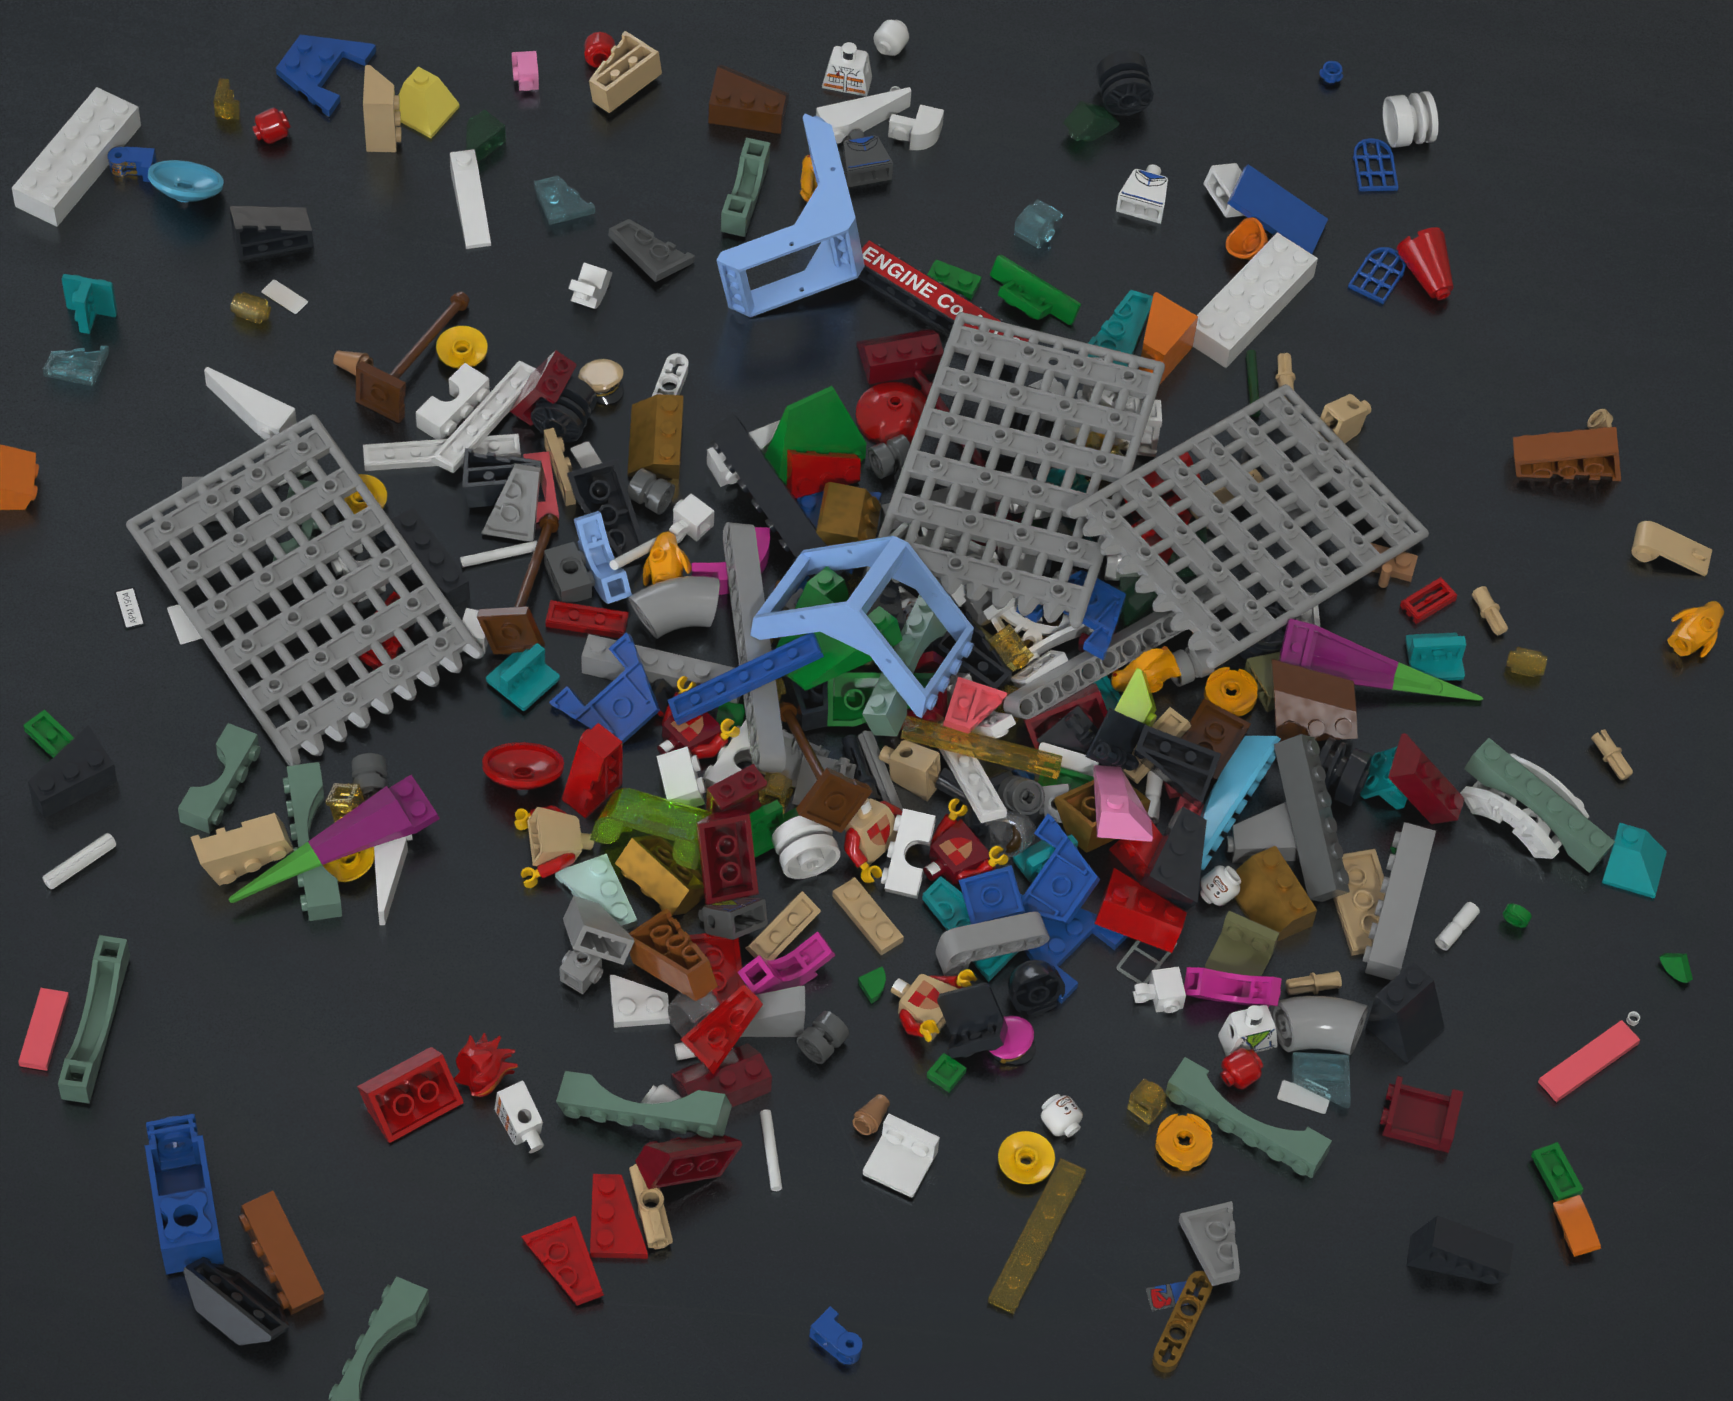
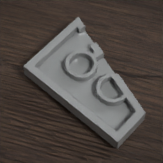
M521 464L514 465L481 534L529 542L534 540L541 475L540 467Z
M1232 1201L1181 1213L1179 1216V1223L1212 1286L1239 1280L1240 1267L1235 1241Z

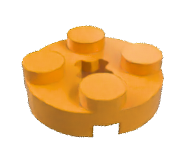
M1223 667L1215 670L1208 677L1204 689V697L1206 700L1239 717L1253 709L1257 700L1258 687L1253 676L1242 669L1236 671L1230 670V667ZM1228 688L1231 691L1235 689L1237 692L1235 696H1230L1226 694V689Z
M1187 1113V1116H1178V1114H1173L1160 1124L1155 1147L1162 1159L1168 1164L1178 1167L1182 1171H1189L1193 1167L1201 1165L1209 1157L1213 1144L1212 1132L1209 1125L1197 1115ZM1178 1137H1189L1190 1145H1181Z

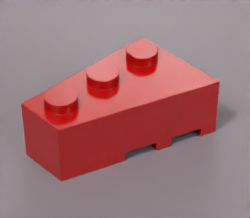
M1114 868L1105 888L1094 924L1172 953L1183 929L1187 912Z

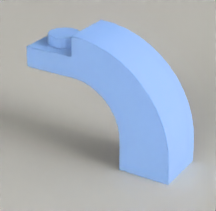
M596 511L575 518L574 523L579 541H577L579 550H582L584 553L587 572H592L595 581L594 587L599 596L607 604L632 596L626 571L622 568L613 570L610 567V561L615 559L609 545L601 513Z

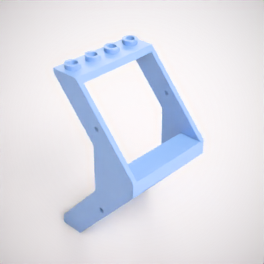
M807 114L803 116L812 166L818 186L796 223L722 251L716 260L728 308L748 317L759 315L856 279L865 266L856 218L831 124L826 123L821 117H812ZM821 242L804 271L750 290L746 274L747 269Z
M896 536L803 550L754 616L750 634L754 638L764 640L822 632L870 655L912 711L920 718L923 717L927 709L932 710L938 699V693H944L950 681L949 677L951 674H957L962 664V658H967L974 646L971 643L974 627L910 544ZM865 566L870 567V570L845 602L781 611L807 575L818 574L825 567H829L833 571ZM891 578L916 589L956 641L925 688H923L866 615Z

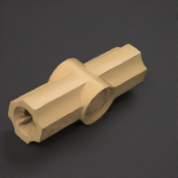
M635 1164L629 1168L638 1204V1214L642 1220L648 1248H654L655 1250L665 1248L673 1242L664 1207V1196L660 1188L648 1190L639 1168ZM648 1202L656 1203L657 1206L649 1208L646 1207L645 1204Z

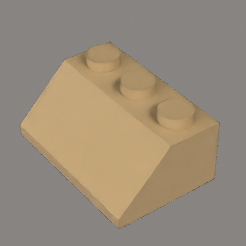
M365 65L363 112L366 151L396 152L397 142L402 141V128L397 127L401 125V112L396 111L400 109V96L395 95L394 84L371 65Z

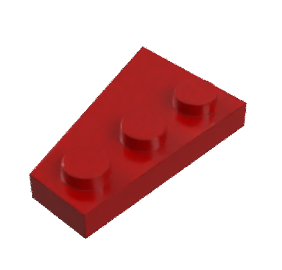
M593 1174L590 1257L648 1259V1252L622 1175Z

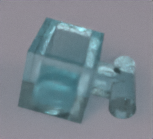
M1037 199L1033 205L1029 204L1016 219L1014 235L1039 249L1045 241L1049 242L1055 233L1053 228L1054 220L1059 222L1063 213Z

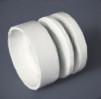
M1430 92L1411 93L1408 99L1405 95L1388 96L1385 98L1383 103V125L1386 138L1391 147L1409 146L1412 140L1416 144H1422L1424 141L1431 143L1437 139L1438 113L1434 98Z

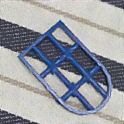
M1374 138L1363 139L1358 142L1354 148L1353 160L1359 191H1397L1399 187L1394 155L1390 146L1384 141ZM1366 144H1376L1377 155H1370ZM1363 145L1364 155H1356L1358 148ZM1380 146L1384 147L1388 154L1383 155ZM1382 158H1390L1392 171L1384 169ZM1357 159H1363L1366 162L1367 171L1359 172ZM1369 159L1379 160L1380 171H1372ZM1360 175L1368 177L1369 186H1362ZM1372 175H1380L1383 186H1373ZM1385 175H1393L1395 186H1387Z
M1388 247L1374 249L1365 257L1364 262L1348 284V288L1384 304L1400 278L1403 277L1406 264L1395 249ZM1383 252L1379 259L1372 258L1374 254ZM1387 253L1397 256L1389 266L1382 263ZM1399 259L1402 262V271L1394 268ZM1368 261L1375 263L1370 273L1362 272ZM1381 266L1387 269V272L1382 279L1378 280L1372 276L1377 268ZM1394 272L1398 274V277L1391 286L1385 283V280L1390 273ZM1359 275L1366 278L1360 288L1353 285ZM1371 281L1378 283L1373 293L1364 290L1367 283ZM1384 286L1389 290L1382 299L1376 296V294Z

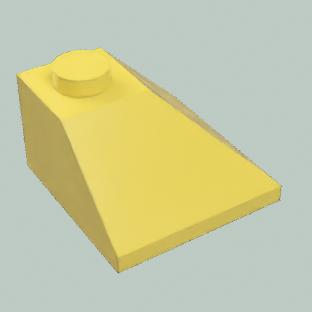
M417 67L403 83L399 93L400 109L396 111L401 112V123L432 139L458 110L460 104L439 77Z

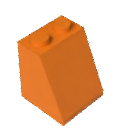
M1155 292L1150 308L1141 357L1161 361L1165 364L1161 384L1193 347L1198 316ZM1139 367V370L1153 373V370Z
M0 444V510H25L30 501L35 500L38 487L34 485V480L39 471L35 452Z

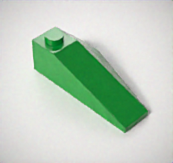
M848 671L828 680L827 726H857L866 723L862 713L882 672ZM913 673L923 688L927 686L935 674Z

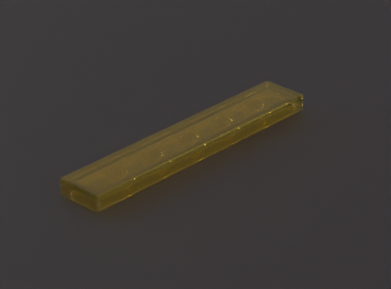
M906 716L900 737L904 740L1058 779L1063 757L973 732L967 734L942 724L911 716Z
M1060 1158L988 1297L989 1303L1013 1314L1015 1313L1086 1174V1169Z

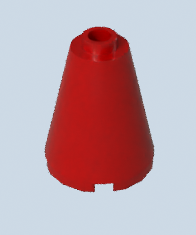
M1438 227L1424 229L1417 232L1419 236L1412 240L1410 236L1405 238L1398 244L1396 249L1398 255L1431 298L1442 300L1450 296V292L1454 288L1445 234Z

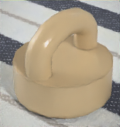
M1599 409L1589 417L1587 427L1589 429L1612 427L1613 416L1606 409Z

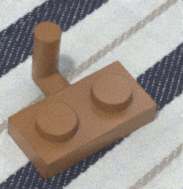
M1370 543L1380 554L1389 549L1388 547ZM1403 552L1373 570L1372 572L1380 574L1378 585L1382 588L1387 587L1390 577L1411 582L1418 556Z

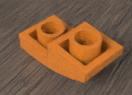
M1580 1195L1553 1202L1554 1212L1563 1228L1564 1238L1574 1257L1601 1249L1597 1233Z

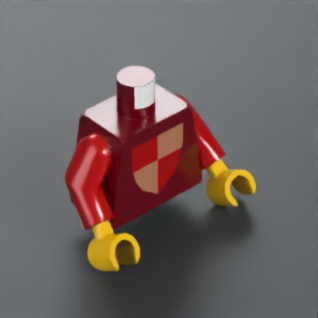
M680 677L677 681V687L680 691L675 692L673 697L696 687V683L692 681L689 687L685 689L684 684L688 677ZM668 704L662 720V737L664 742L659 744L657 749L660 755L688 746L692 756L697 755L698 759L711 758L716 756L721 748L728 743V737L734 738L740 734V728L734 726L729 731V728L734 724L733 720L725 719L720 725L708 712L677 725Z
M955 798L950 801L948 805L950 814H946L932 837L929 854L931 863L923 868L926 877L930 881L943 875L950 884L956 885L959 884L960 879L995 870L996 864L1005 865L1008 862V856L1005 854L997 859L998 854L1003 851L1002 847L994 846L989 852L962 819L957 821L956 818L958 816H964L968 811L967 806L963 805L956 812L955 807L959 803V799Z

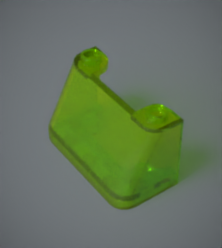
M621 788L613 793L597 819L590 840L610 844L618 840L622 832H631L632 829L675 841L672 855L676 863L683 867L698 870L701 869V859L696 823L712 813L634 789Z

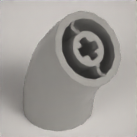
M707 576L672 578L641 589L630 596L628 600L641 622L657 639L680 628L691 626L710 627L714 620L718 603L719 578Z
M1293 997L1279 1000L1278 1006H1272L1271 1016L1276 1027L1277 1040L1287 1052L1304 1049H1324L1351 1055L1361 1036L1369 1006L1336 997Z

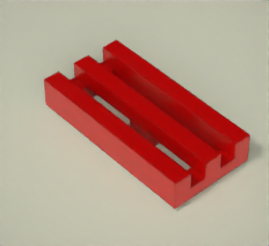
M1440 577L1402 600L1400 607L1402 610L1406 609V614L1409 617L1412 616L1414 618L1413 622L1418 624L1457 599V594ZM1440 587L1443 588L1442 590L1438 591L1437 593L1432 594V595H1430L1429 597L1425 598L1424 601L1420 602V603L1417 604L1416 606H1414V607L1412 606L1413 603H1415V602H1417L1418 600L1422 599L1423 597L1427 596L1428 594H1430L1431 592L1435 591L1436 589H1438V588H1440Z

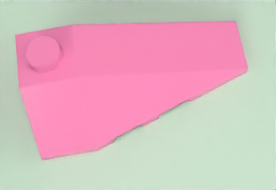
M1094 765L1097 837L1152 842V821L1122 768Z

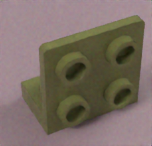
M1229 911L1224 920L1222 932L1204 968L1240 975L1262 976L1276 949L1280 933Z

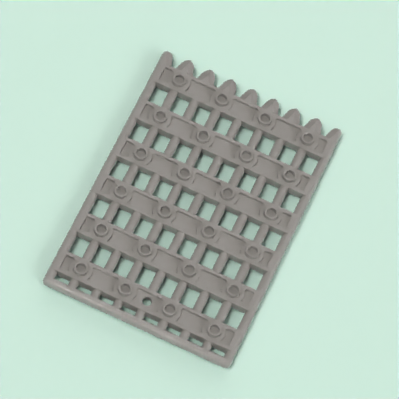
M959 312L956 315L878 538L890 535L895 520L909 523L910 526L904 541L910 544L934 577L941 579V586L949 596L954 594L962 584L966 585L967 598L971 603L979 601L986 591L992 592V603L998 610L1004 608L1012 598L1018 599V611L1022 616L1031 614L1036 606L1040 604L1043 605L1044 618L1047 622L1052 623L1056 621L1063 611L1069 612L1070 625L1073 628H1080L1104 555L1100 552V546L1105 541L1103 535H1100L1098 542L1082 539L1083 526L1088 521L1085 516L1072 518L1077 520L1072 536L1057 533L1061 517H1068L1066 514L1067 509L1097 492L1101 480L1115 482L1132 471L1165 370V364L1161 361ZM964 323L978 326L979 329L966 327ZM989 329H990V330L1002 332V333H1004V335L1002 336V335L990 333V332H988V331H989ZM1018 336L1029 340L1028 342L1014 339L1013 337ZM1038 342H1042V343H1046V344H1050V345H1054V346H1053V348H1050V347L1038 345ZM1063 348L1078 351V354L1063 351ZM954 352L969 355L964 371L949 367ZM1088 354L1102 357L1103 361L1088 357ZM979 358L994 362L989 377L974 373ZM1056 360L1058 364L1051 365L1049 361ZM1113 360L1126 363L1128 367L1114 364ZM1004 364L1019 368L1014 383L999 380ZM1138 367L1153 370V373L1138 370ZM1029 371L1044 374L1039 390L1024 386ZM1054 377L1069 380L1064 396L1049 392ZM1079 383L1094 387L1089 402L1074 399ZM1104 389L1119 393L1114 408L1099 405ZM940 393L954 397L950 412L934 409ZM1129 396L1144 399L1139 415L1124 411ZM964 400L980 403L974 419L959 415ZM989 406L1005 409L1000 425L985 422ZM1015 412L1029 415L1025 431L1009 428ZM1040 418L1055 422L1050 438L1035 434ZM1065 425L1080 428L1075 444L1060 441ZM1090 431L1105 435L1100 450L1085 447ZM925 435L940 439L935 454L919 451ZM1115 437L1130 441L1125 457L1110 453ZM950 441L965 445L960 461L945 457ZM975 448L990 451L985 467L970 464ZM1000 454L1015 458L1010 474L995 470ZM1025 460L1041 464L1036 480L1020 476ZM1051 467L1066 471L1061 487L1045 483ZM1076 473L1091 477L1086 493L1071 489ZM910 477L925 481L920 497L905 494ZM935 484L950 487L945 504L930 500ZM960 490L975 494L970 510L955 506ZM1117 492L1113 494L1112 499H1107V501L1117 509L1121 505L1123 496ZM985 497L1001 500L996 516L980 513ZM1011 503L1026 507L1021 523L1006 519ZM1036 509L1052 513L1047 529L1031 526ZM920 527L935 530L930 547L915 543ZM945 533L961 537L955 553L940 550ZM971 540L986 543L981 560L966 556ZM996 546L1012 550L1007 566L991 563ZM1022 553L1037 556L1032 573L1017 569ZM1047 559L1063 563L1058 579L1042 576ZM1073 566L1088 569L1083 586L1068 583ZM891 578L894 583H899V581Z
M1287 384L1282 385L1081 500L1066 511L1067 516L1070 518L1085 516L1088 519L1087 523L1083 526L1084 536H1104L1105 541L1100 546L1102 555L1120 554L1123 557L1118 564V573L1131 574L1137 572L1141 576L1135 584L1136 592L1148 593L1155 591L1158 595L1153 602V610L1155 612L1172 610L1176 614L1170 623L1171 630L1183 631L1190 629L1194 633L1188 641V647L1190 650L1207 648L1211 652L1206 659V665L1210 669L1220 666L1286 625L1288 619H1296L1424 540L1429 535V531ZM1259 410L1270 419V421L1261 426H1258L1249 417ZM1276 428L1287 437V439L1278 444H1275L1267 436L1269 432ZM1226 430L1235 441L1223 447L1214 436ZM1318 432H1320L1329 442H1327ZM1293 446L1304 455V457L1294 463L1284 453ZM1243 448L1252 459L1241 465L1231 454ZM1191 450L1200 461L1187 467L1179 456ZM1313 464L1321 475L1310 481L1301 470ZM1259 466L1270 476L1260 483L1249 474V472ZM1208 468L1217 479L1205 486L1196 475ZM1333 469H1338L1341 473L1338 474ZM1153 471L1164 480V482L1154 488L1143 479V477ZM1328 482L1339 492L1329 499L1318 489ZM1275 485H1278L1287 494L1277 501L1266 492ZM1223 487L1234 496V498L1224 504L1213 494ZM1172 489L1181 500L1169 507L1160 496ZM1119 492L1128 503L1115 509L1106 498ZM1346 500L1357 510L1347 517L1336 508L1337 505ZM1293 503L1304 512V514L1294 520L1283 510ZM1387 504H1389L1398 514H1396ZM1242 505L1252 516L1239 522L1231 511ZM1190 508L1198 519L1186 525L1177 514ZM1136 510L1145 521L1133 528L1123 517ZM1363 518L1374 528L1365 535H1362L1353 526ZM1311 521L1322 531L1312 538L1301 529L1302 526ZM1258 524L1269 533V535L1259 541L1248 531ZM1207 526L1216 537L1204 544L1195 532ZM1154 529L1163 540L1150 547L1141 535ZM1380 537L1391 546V548L1381 554L1370 544ZM1330 539L1339 550L1328 557L1318 546ZM1277 542L1287 553L1274 559L1266 548ZM1222 545H1225L1234 555L1224 562H1221L1212 553V551ZM1168 548H1171L1180 557V559L1170 565H1167L1158 555ZM1345 558H1348L1357 568L1347 575L1336 566L1337 563ZM1293 561L1304 570V572L1294 578L1283 568ZM1242 563L1251 575L1239 581L1229 570ZM1188 566L1197 575V578L1185 584L1176 573ZM1312 579L1322 590L1310 597L1301 588V585ZM1259 582L1269 593L1257 600L1247 589ZM1206 585L1215 596L1203 603L1193 592ZM1277 601L1287 612L1274 619L1265 607ZM1224 604L1233 615L1220 622L1211 611ZM1239 623L1251 633L1240 641L1229 631V629Z
M312 414L126 522V527L289 766L300 765L301 760L298 749L301 747L312 755L321 756L324 751L321 736L325 733L335 741L344 742L347 737L344 722L348 719L360 728H367L370 724L368 707L373 706L383 714H390L393 710L392 693L396 692L406 700H414L417 693L414 684L415 679L418 678L426 685L436 687L440 679L437 666L442 665L450 672L459 673L462 669L459 653L465 651L475 659H480L484 655L480 645L316 415ZM311 426L314 429L302 437L298 435ZM290 440V444L279 450L276 449L280 444ZM265 453L269 455L257 463L253 461ZM331 453L341 468L327 476L317 460ZM242 466L246 468L233 477L230 474ZM308 466L318 481L304 489L294 473ZM222 479V483L209 490V485ZM285 479L295 495L282 502L272 486ZM233 488L241 489L238 494H232L231 491ZM358 491L368 507L354 514L344 499ZM199 492L200 496L188 503L185 501V499ZM263 492L273 508L259 515L249 500ZM335 504L345 520L331 527L321 512ZM176 505L177 509H175L174 511L170 512L165 516L162 514L164 511ZM240 505L250 521L236 529L226 513ZM153 518L155 522L140 529V525ZM313 518L322 534L309 541L298 525ZM217 519L227 534L213 542L203 526ZM385 530L396 546L381 553L372 537ZM290 531L300 547L286 554L276 538ZM194 532L204 548L190 555L181 539ZM362 543L373 559L359 567L349 553V550ZM267 544L277 560L263 568L253 552ZM171 545L181 561L167 568L157 553ZM244 557L254 573L240 581L230 565ZM340 557L350 573L336 580L326 564ZM413 569L423 585L409 592L399 576ZM317 570L327 586L313 593L303 577ZM221 571L231 587L217 594L207 578ZM390 582L400 596V599L387 606L376 590ZM294 583L304 600L290 607L280 591ZM198 584L208 600L194 608L184 592ZM367 596L378 612L364 620L354 606V603ZM271 597L282 613L267 620L257 604ZM344 609L355 625L341 633L330 617ZM441 609L451 625L437 632L427 616ZM248 610L258 624V627L244 634L234 618ZM418 622L428 636V639L415 646L404 629ZM322 623L332 639L318 647L308 633V630ZM225 624L235 640L221 648L211 631ZM395 635L406 652L391 659L381 643ZM299 637L309 653L295 660L284 644ZM372 649L382 663V666L369 673L358 657ZM275 650L286 666L272 674L261 658ZM349 663L360 679L346 687L335 670ZM252 664L263 680L249 688L238 671ZM326 676L337 693L322 700L312 684ZM303 690L313 707L299 714L289 698ZM280 704L290 721L276 728L266 714V711Z

